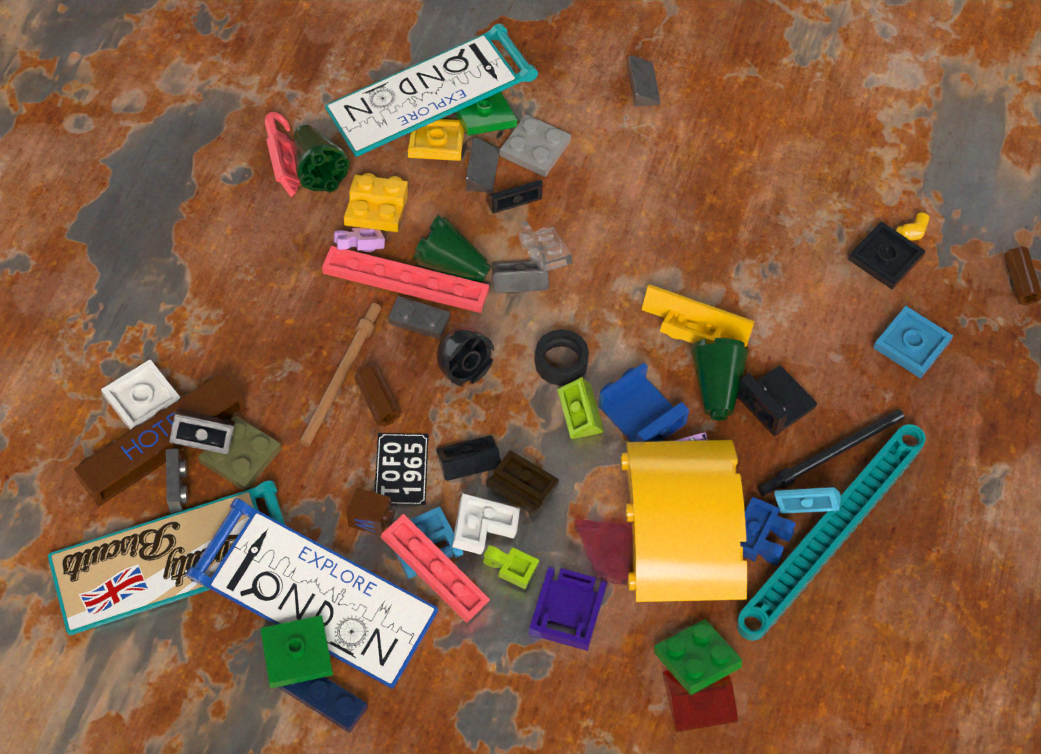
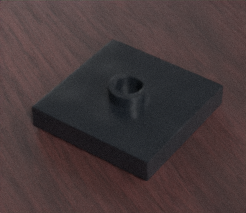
M881 221L849 254L848 260L893 290L924 257L926 251Z

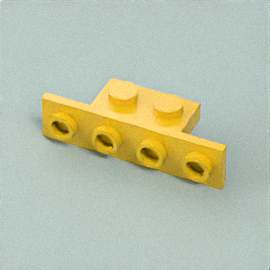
M650 284L647 287L641 309L665 318L660 332L667 334L673 339H681L690 343L706 339V344L715 343V338H729L745 343V347H747L755 322Z

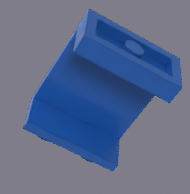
M645 363L637 368L632 367L628 369L621 379L615 383L610 382L606 384L600 391L598 407L630 442L663 441L687 424L689 409L682 402L673 407L647 380L648 366Z

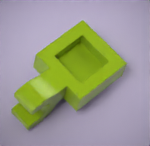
M491 545L488 546L484 554L485 559L483 560V563L489 567L501 568L498 577L525 590L539 565V559L512 547L509 554H506Z

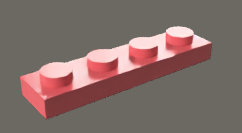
M404 514L382 533L381 538L466 623L490 601Z

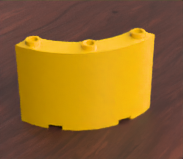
M732 440L626 442V453H621V470H626L628 477L630 504H626V521L632 522L633 572H628L629 591H634L636 602L747 599V561H743V547H740V542H746L744 501L741 476L736 474L738 459Z

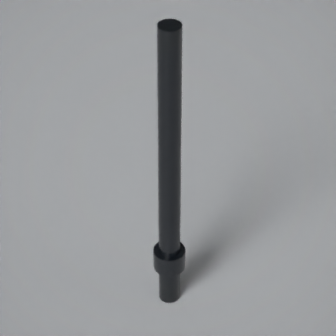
M897 409L788 469L785 467L776 472L775 477L757 486L759 493L765 496L780 487H788L801 475L900 422L905 418L902 410Z

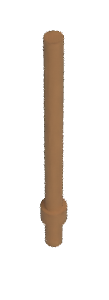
M372 303L364 319H360L355 328L356 334L299 441L302 445L310 447L364 341L371 336L375 328L374 322L382 309L380 305Z

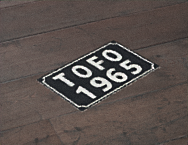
M378 433L375 493L391 497V505H426L429 434Z

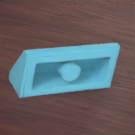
M835 487L778 490L774 493L781 514L840 510L841 495Z

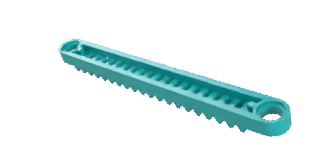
M907 424L897 430L841 495L840 510L827 511L743 608L738 616L736 627L738 633L743 638L751 641L759 640L777 623L787 608L806 589L809 582H812L815 575L821 571L822 567L840 549L844 541L849 538L850 534L868 516L872 508L874 509L878 501L883 498L884 494L889 491L897 479L908 469L912 461L921 452L926 441L924 431L920 427ZM911 435L916 438L917 444L909 446L903 442L902 437ZM748 617H755L760 621L761 627L758 630H750L745 626L744 620Z

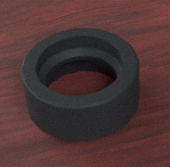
M564 329L553 330L543 335L537 342L535 350L536 371L548 383L564 386L583 377L586 373L589 350L587 343L580 335ZM566 347L577 353L578 362L570 368H556L546 362L545 354L552 348Z

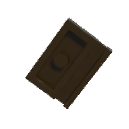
M511 450L496 467L493 475L486 480V487L534 516L537 515L540 507L546 503L559 485L558 478Z

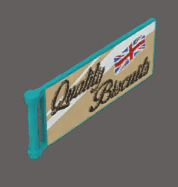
M265 481L253 489L49 553L48 560L68 635H74L210 590L189 579L186 573L190 567L196 565L232 509L230 505L235 498L244 501L256 510H258L255 499L264 498L270 517L285 525L276 497L277 488L275 482ZM244 515L240 517L204 573L210 578L213 576L249 517Z

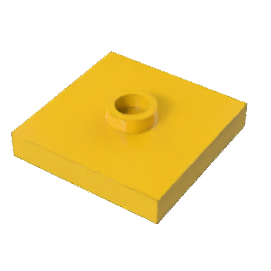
M439 119L411 132L408 158L461 161L465 130L460 121Z

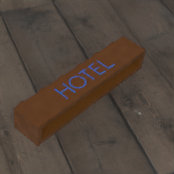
M223 372L215 377L208 378L202 386L191 393L182 395L177 402L168 408L159 410L154 417L143 424L136 425L128 434L119 440L110 442L102 451L92 457L85 458L79 466L74 468L79 482L99 507L165 464L166 450L178 449L180 454L189 448V446L169 442L177 409L231 420L234 415L237 416L246 410L243 395Z

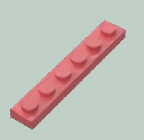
M335 246L330 247L322 266L323 274L482 313L489 293L488 284L347 249L340 250Z

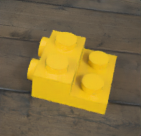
M371 173L354 175L349 191L350 200L344 215V225L398 232L408 198V181H402L397 176H392L389 179L378 178Z

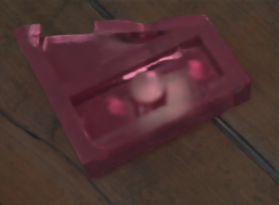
M576 519L575 530L579 533L582 540L584 552L587 559L591 562L596 581L601 582L604 580L608 581V583L627 585L632 525Z

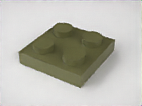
M234 415L231 420L235 421L228 454L204 450L198 459L199 463L243 491H246L282 450L281 443Z

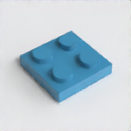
M905 306L878 338L873 348L917 377L922 378L949 345L953 335Z

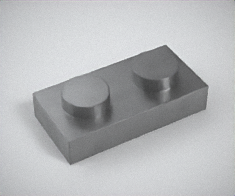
M398 296L388 317V323L441 340L451 315L449 311Z
M178 449L166 450L167 504L171 514L183 511V504L188 503V490L186 485L183 486L182 478L188 475L186 459H181Z

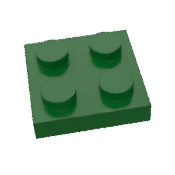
M706 619L654 646V654L690 695L742 668V659Z

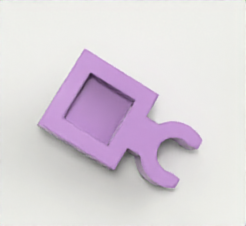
M352 228V232L334 231V243H337V249L344 250L356 247L357 250L365 252L384 249L385 238L380 230Z

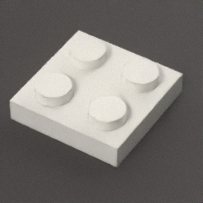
M151 360L146 361L101 389L105 399L129 430L136 425L145 423L154 417L159 410L168 408L180 398Z

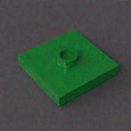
M501 92L455 112L468 136L517 127V118Z
M322 615L260 628L270 688L333 675Z

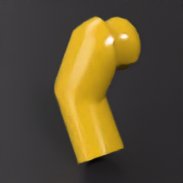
M920 212L916 215L914 223L899 226L896 231L910 241L920 240L925 234L930 217L928 214Z

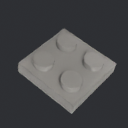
M525 114L501 147L500 157L546 177L571 142V134Z

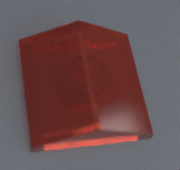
M669 670L662 672L676 732L738 722L733 684L729 675L690 695Z

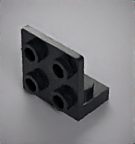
M782 366L776 367L757 381L750 373L740 380L738 399L774 437L817 406V402Z

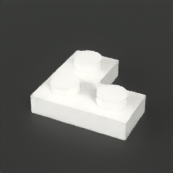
M462 494L459 501L452 547L482 554L485 548L487 532L514 539L517 532L520 508Z

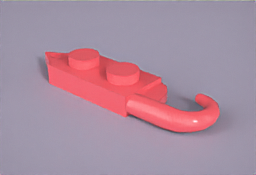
M269 112L265 116V127L268 135L266 141L276 181L280 182L290 197H292L301 185L296 173L294 142L284 133L277 130L275 120L280 122L287 132L291 128L288 121L281 114Z

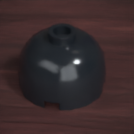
M457 328L449 332L438 346L436 353L438 367L448 380L458 386H464L462 383H466L469 380L471 384L476 383L486 375L492 366L493 359L490 356L491 349L494 351V345L484 334L472 328Z

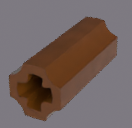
M1020 246L1008 250L1005 253L1006 262L1019 304L1027 306L1041 300V289L1028 248Z
M371 366L362 368L354 378L377 426L383 425L385 427L393 424L400 417V412L378 368Z

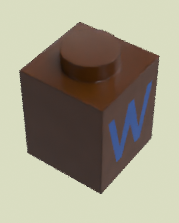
M356 487L346 513L348 526L381 536L385 527H390L394 519L395 509H392L391 497Z

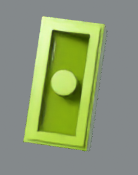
M580 377L557 389L570 438L576 439L604 432L593 389L588 381Z

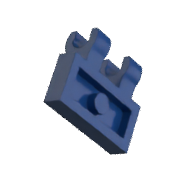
M752 497L745 510L746 542H740V547H743V557L755 562L758 555H760L768 563L778 566L784 547L769 542L766 539L770 531H772L780 539L790 542L796 523L779 517L780 508Z

